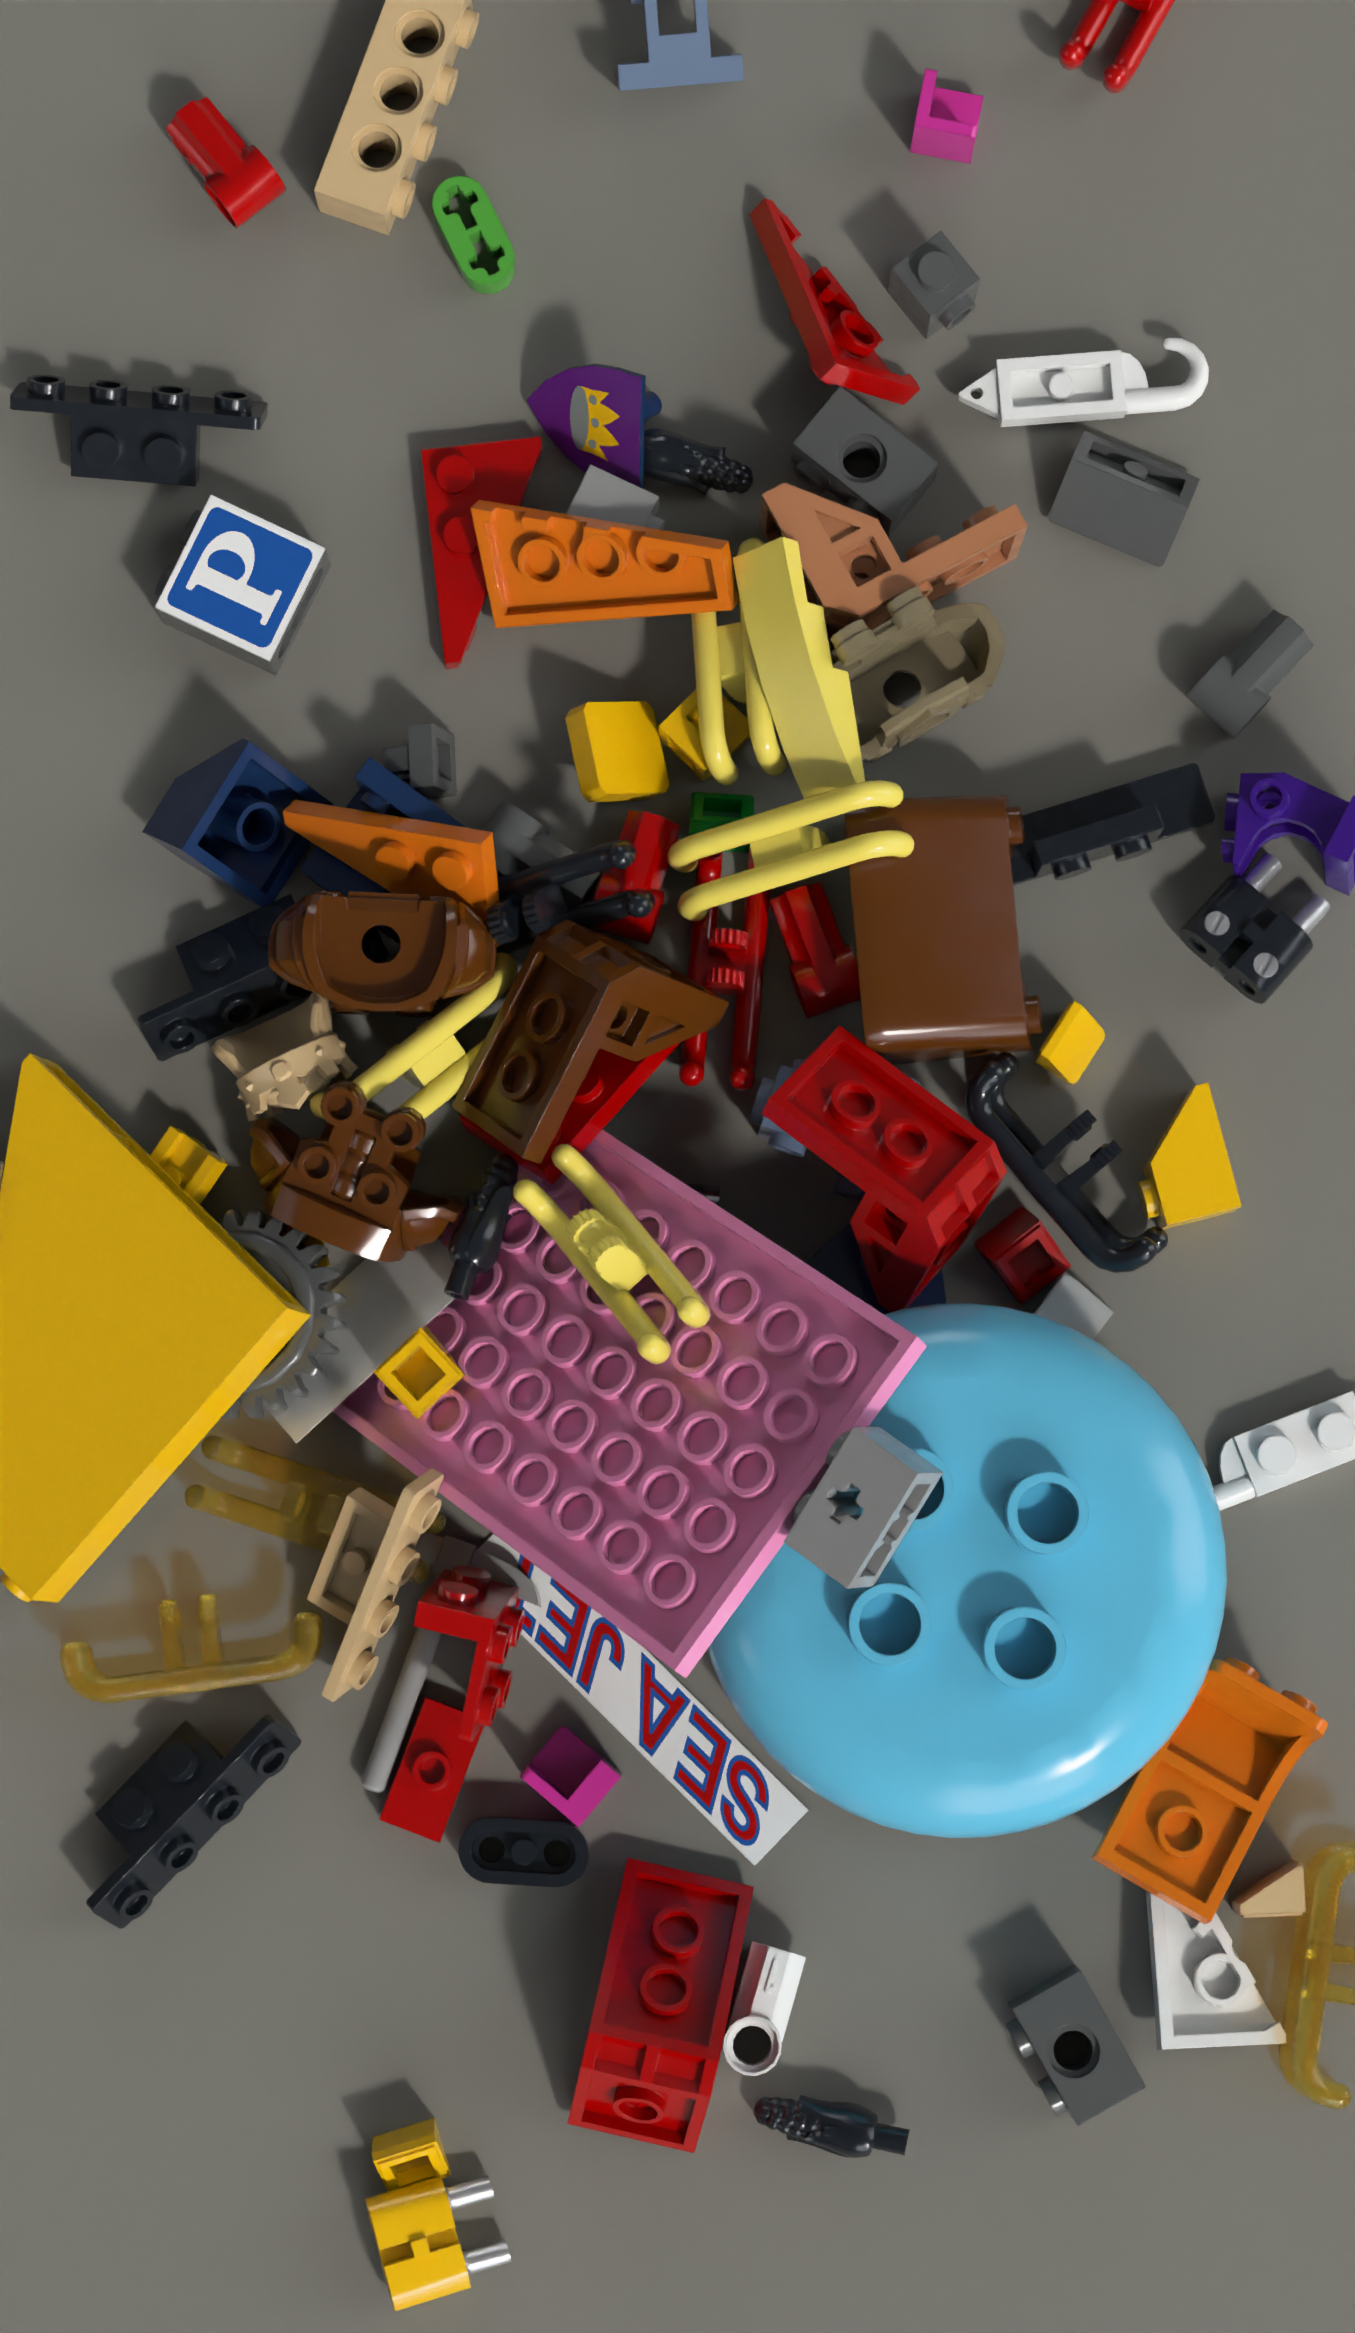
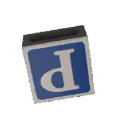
M210 495L203 511L196 510L185 527L181 540L185 547L175 568L169 565L157 583L154 600L158 602L155 608L164 624L276 676L331 566L324 547Z

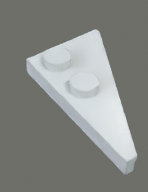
M1146 1891L1157 2050L1287 2043L1284 2029L1280 2022H1275L1254 1985L1256 1981L1250 1970L1238 1958L1232 1947V1939L1217 1913H1215L1211 1922L1204 1925Z

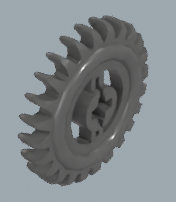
M257 1208L248 1213L244 1224L240 1212L233 1209L227 1211L223 1218L222 1227L311 1316L223 1415L231 1420L239 1417L241 1403L249 1417L261 1419L264 1416L262 1408L263 1398L272 1409L286 1411L288 1405L284 1400V1389L295 1396L308 1397L309 1391L304 1386L301 1375L306 1373L317 1378L327 1377L326 1371L321 1368L315 1359L316 1354L337 1355L340 1353L338 1347L324 1338L325 1331L345 1329L347 1327L344 1321L327 1315L328 1308L347 1301L345 1295L333 1291H325L324 1288L330 1281L340 1277L341 1272L333 1267L316 1268L321 1258L328 1255V1248L317 1244L303 1249L306 1240L310 1239V1235L295 1228L286 1234L289 1225L274 1217L265 1226L267 1215L263 1210Z

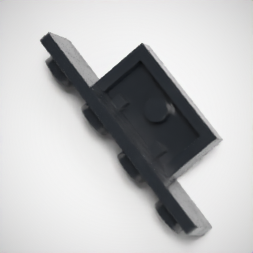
M55 375L30 376L27 378V382H20L10 395V409L71 415V476L196 487L199 481L201 426L260 430L268 413V403L252 401V395L243 391H219L215 393L214 398L190 396L188 388L176 385L156 386L152 388V392L128 391L126 383L115 380L92 381L90 387L65 385V379Z
M1190 763L1023 815L1025 843L1014 845V856L1011 858L1013 885L1050 874L1054 875L1055 880L1071 878L1089 871L1092 868L1090 864L1092 861L1114 855L1116 862L1132 859L1151 851V843L1212 824L1215 814L1199 766L1195 763Z
M291 894L175 946L194 991L141 1014L137 1018L141 1031L159 1061H165L178 1054L188 1052L197 1045L234 1028L244 1026L258 1017L313 993L289 983L269 968L268 941L272 926L278 917L295 903ZM375 926L365 933L362 939V950L369 960L378 963L388 957V952Z
M267 1714L223 1757L197 1727L185 1720L95 1813L130 1856L87 1899V1906L94 1914L120 1929L125 1928L132 1920L144 1914L152 1904L153 1898L178 1872L183 1871L194 1862L199 1850L223 1825L231 1822L240 1814L244 1803L268 1778L276 1775L285 1767L290 1755L300 1746V1738L273 1716Z

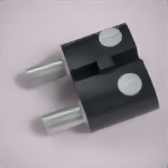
M1269 853L1264 854L1243 879L1233 875L1228 876L1180 930L1181 939L1193 953L1211 968L1216 964L1226 973L1224 979L1245 997L1259 1004H1263L1269 999L1312 950L1313 943L1308 934L1330 910L1329 903L1317 894H1314L1292 919L1282 911L1277 915L1268 908L1266 904L1269 900L1260 892L1282 869L1280 861Z

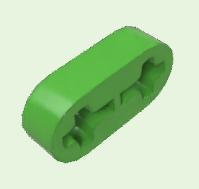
M455 176L446 179L439 184L432 200L435 222L443 240L469 288L483 294L501 292L509 286L515 276L516 262L512 244L485 190L479 182L465 176ZM460 196L464 203L475 201L470 206L474 227L466 230L457 213L446 215L451 210L450 199ZM482 241L491 257L503 256L497 261L498 272L488 275L484 268L472 269L478 264L476 249L473 244Z

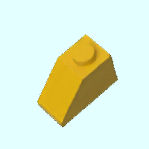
M1208 1082L1196 1085L1188 1092L1143 1169L1146 1180L1137 1182L1139 1199L1145 1217L1147 1219L1156 1217L1158 1227L1163 1230L1231 1213L1242 1206Z

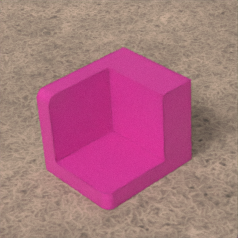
M925 68L910 152L971 164L984 96L935 87L938 70Z
M562 1726L519 1777L576 1826L580 1827L620 1779L622 1774L569 1728Z

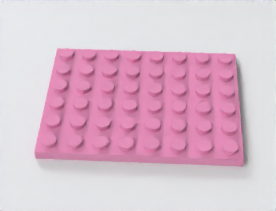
M601 1130L583 1150L581 1155L609 1184L705 1301L710 1309V1318L706 1325L701 1328H693L683 1322L677 1314V1308L650 1275L647 1274L629 1290V1293L659 1328L671 1348L670 1356L665 1362L653 1364L639 1354L637 1343L539 1222L512 1195V1204L509 1206V1214L512 1216L507 1223L496 1263L488 1273L477 1274L467 1301L455 1298L426 1325L466 1375L419 1419L413 1416L375 1373L365 1380L332 1412L416 1476L420 1477L431 1468L444 1474L438 1490L440 1494L671 1669L687 1678L784 1544L783 1541L794 1525L793 1511L796 1504L804 1494L816 1489L829 1467L825 1460L833 1443L841 1434L851 1431L853 1427L870 1426L927 1345L898 1323L609 1133ZM518 1164L517 1182L522 1179H529L535 1182L554 1200L570 1220L573 1218V1215H577L579 1211H584L585 1208L587 1210L591 1208L596 1210L564 1174L551 1185ZM466 1205L461 1217L451 1224L440 1239L448 1250L451 1235L460 1223Z

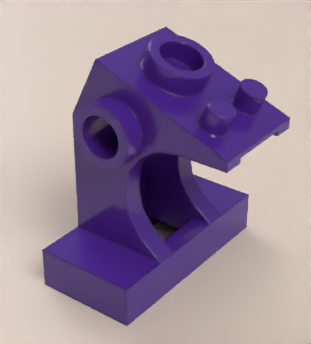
M1284 772L1241 773L1239 794L1227 793L1224 830L1234 831L1235 839L1222 838L1221 846L1223 862L1233 864L1234 876L1243 878L1254 855L1263 844L1272 839L1292 836L1307 841L1317 849L1323 861L1326 886L1349 896L1355 885V796L1353 795L1351 801L1347 802Z

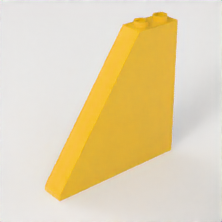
M31 1053L21 1064L0 1189V1568L3 1571L0 1580L11 1593L25 1602L34 1600L58 1603L293 1337L311 1314L195 1199H192L184 1191V1188L179 1186L57 1063Z

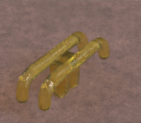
M210 1435L203 1440L201 1451L205 1458L287 1485L288 1487L280 1505V1510L201 1484L189 1486L184 1493L185 1503L192 1509L324 1553L345 1499L352 1491L361 1487L394 1508L400 1497L219 1435ZM439 1510L434 1522L425 1532L437 1534L445 1528L446 1517L441 1510ZM419 1559L415 1571L408 1580L409 1582L418 1584L428 1578L430 1569L425 1560Z
M215 1594L202 1595L199 1597L197 1612L199 1624L202 1628L203 1664L188 1666L180 1632L181 1615L179 1608H177L174 1599L165 1600L159 1603L165 1669L118 1676L106 1675L96 1667L92 1649L85 1642H71L64 1645L60 1651V1664L66 1682L78 1695L92 1702L116 1703L280 1681L303 1673L315 1662L323 1644V1621L321 1616L314 1611L300 1612L293 1620V1641L290 1647L283 1653L225 1661Z
M1355 1841L1334 1842L1318 1850L1307 1863L1304 1872L1306 1912H1302V1915L1297 1916L1282 2021V2028L1286 2033L1287 2043L1279 2044L1280 2068L1287 2083L1300 2095L1330 2109H1344L1350 2104L1352 2099L1351 2092L1346 2085L1335 2082L1329 2076L1321 2075L1318 2069V2054L1326 2001L1355 2005V1987L1329 1981L1331 1963L1355 1964V1946L1334 1943L1341 1888L1348 1875L1355 1872Z

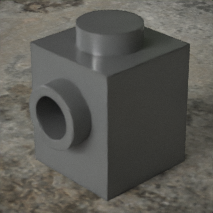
M939 231L891 268L888 293L923 337L927 339L943 326L946 330L955 327L974 310L980 278L944 233Z

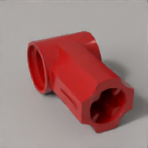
M208 97L197 101H190L175 113L173 120L165 128L172 143L204 180L203 186L214 204L235 228H239L286 192L283 181L267 158L254 145L248 147Z
M628 811L619 840L632 842L637 848V857L632 865L626 869H616L614 867L610 869L609 874L603 873L594 900L623 891L642 888L653 894L655 904L651 912L645 917L635 918L629 916L593 927L594 929L649 945L665 895V891L661 889L668 867H670L667 861V854L670 847L679 839L680 825L669 821L665 817L646 811Z
M821 882L800 886L770 900V908L792 963L788 968L793 986L807 1019L861 1000L856 957L850 945H844Z

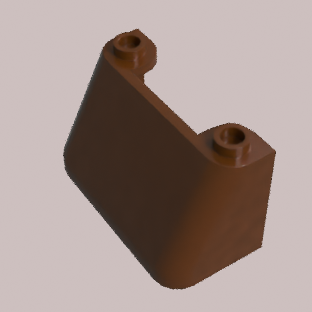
M1007 795L904 797L901 804L894 808L877 806L845 813L846 839L871 832L897 830L908 833L914 840V849L907 857H878L849 865L866 1046L870 1047L892 1065L1033 1050L1032 1034L1042 1033L1041 1005L1038 994L1027 996L1026 987L1022 981L1011 858L1014 856V845L1025 843L1021 806L1010 807V800Z

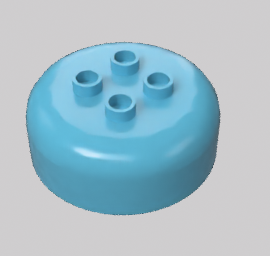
M973 1303L933 1304L887 1313L884 1315L916 1335L927 1347L869 1427H881L944 1473L873 1587L847 1589L784 1543L708 1647L707 1651L722 1688L744 1725L776 1762L818 1796L851 1814L871 1822L914 1834L946 1838H974L1022 1832L1058 1821L1076 1813L1116 1790L1142 1769L1162 1748L1188 1713L1206 1678L1216 1651L1224 1617L1227 1562L1220 1509L1205 1465L1178 1416L1151 1384L1132 1366L1102 1344L1058 1322L1007 1307ZM855 1491L853 1496L854 1499H857V1496L860 1493V1491ZM860 1507L856 1515H861L863 1508Z

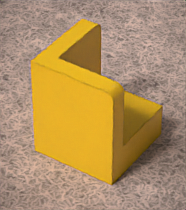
M695 689L659 725L660 741L704 782L711 773L707 767L701 747L697 693ZM722 694L725 736L729 753L732 755L750 737L748 719Z

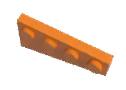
M478 500L471 507L495 628L731 611L739 603L729 541L484 500Z

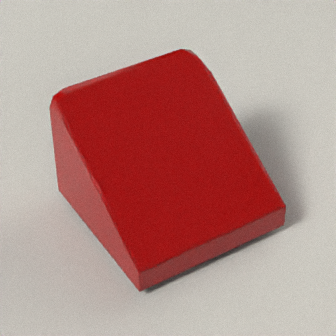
M1025 1207L1015 1210L974 1243L980 1255L1021 1305L1071 1267L1041 1220Z

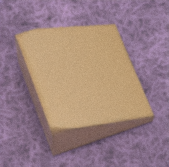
M1291 1860L1233 1898L1231 1900L1232 1910L1243 1918L1301 1916L1302 1912H1306L1303 1864L1296 1860Z

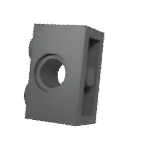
M841 386L834 392L792 445L791 461L797 465L794 468V472L807 486L818 493H823L828 489L845 503L844 506L877 518L888 537L935 481L939 465L936 460ZM862 455L870 458L875 463L877 471L870 477L856 478L846 471L843 464L852 456Z
M1075 1964L1007 2002L1016 2018L1005 2023L1024 2059L1036 2053L1048 2076L1039 2080L1038 2084L1057 2117L1068 2111L1071 2118L1079 2126L1146 2087L1085 1976ZM1067 2031H1079L1085 2034L1087 2039V2051L1084 2057L1074 2064L1060 2063L1054 2057L1055 2041L1061 2034Z

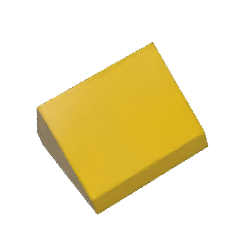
M435 2118L372 2137L371 2154L373 2162L387 2192L438 2176L444 2179L451 2175Z

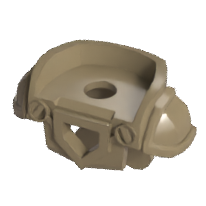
M914 587L903 592L887 604L886 609L890 617L882 625L871 630L865 621L860 619L845 626L832 636L830 640L835 647L830 653L833 662L832 666L833 668L847 671L849 674L862 762H874L891 752L894 745L901 748L957 715L959 707L963 709L983 698L985 693L989 691V687L993 685L1002 665L1005 653V638L1000 624L986 604L966 602L935 610L928 598L924 597L920 588ZM895 673H908L914 676L920 685V696L910 706H895L884 695V683L888 677Z

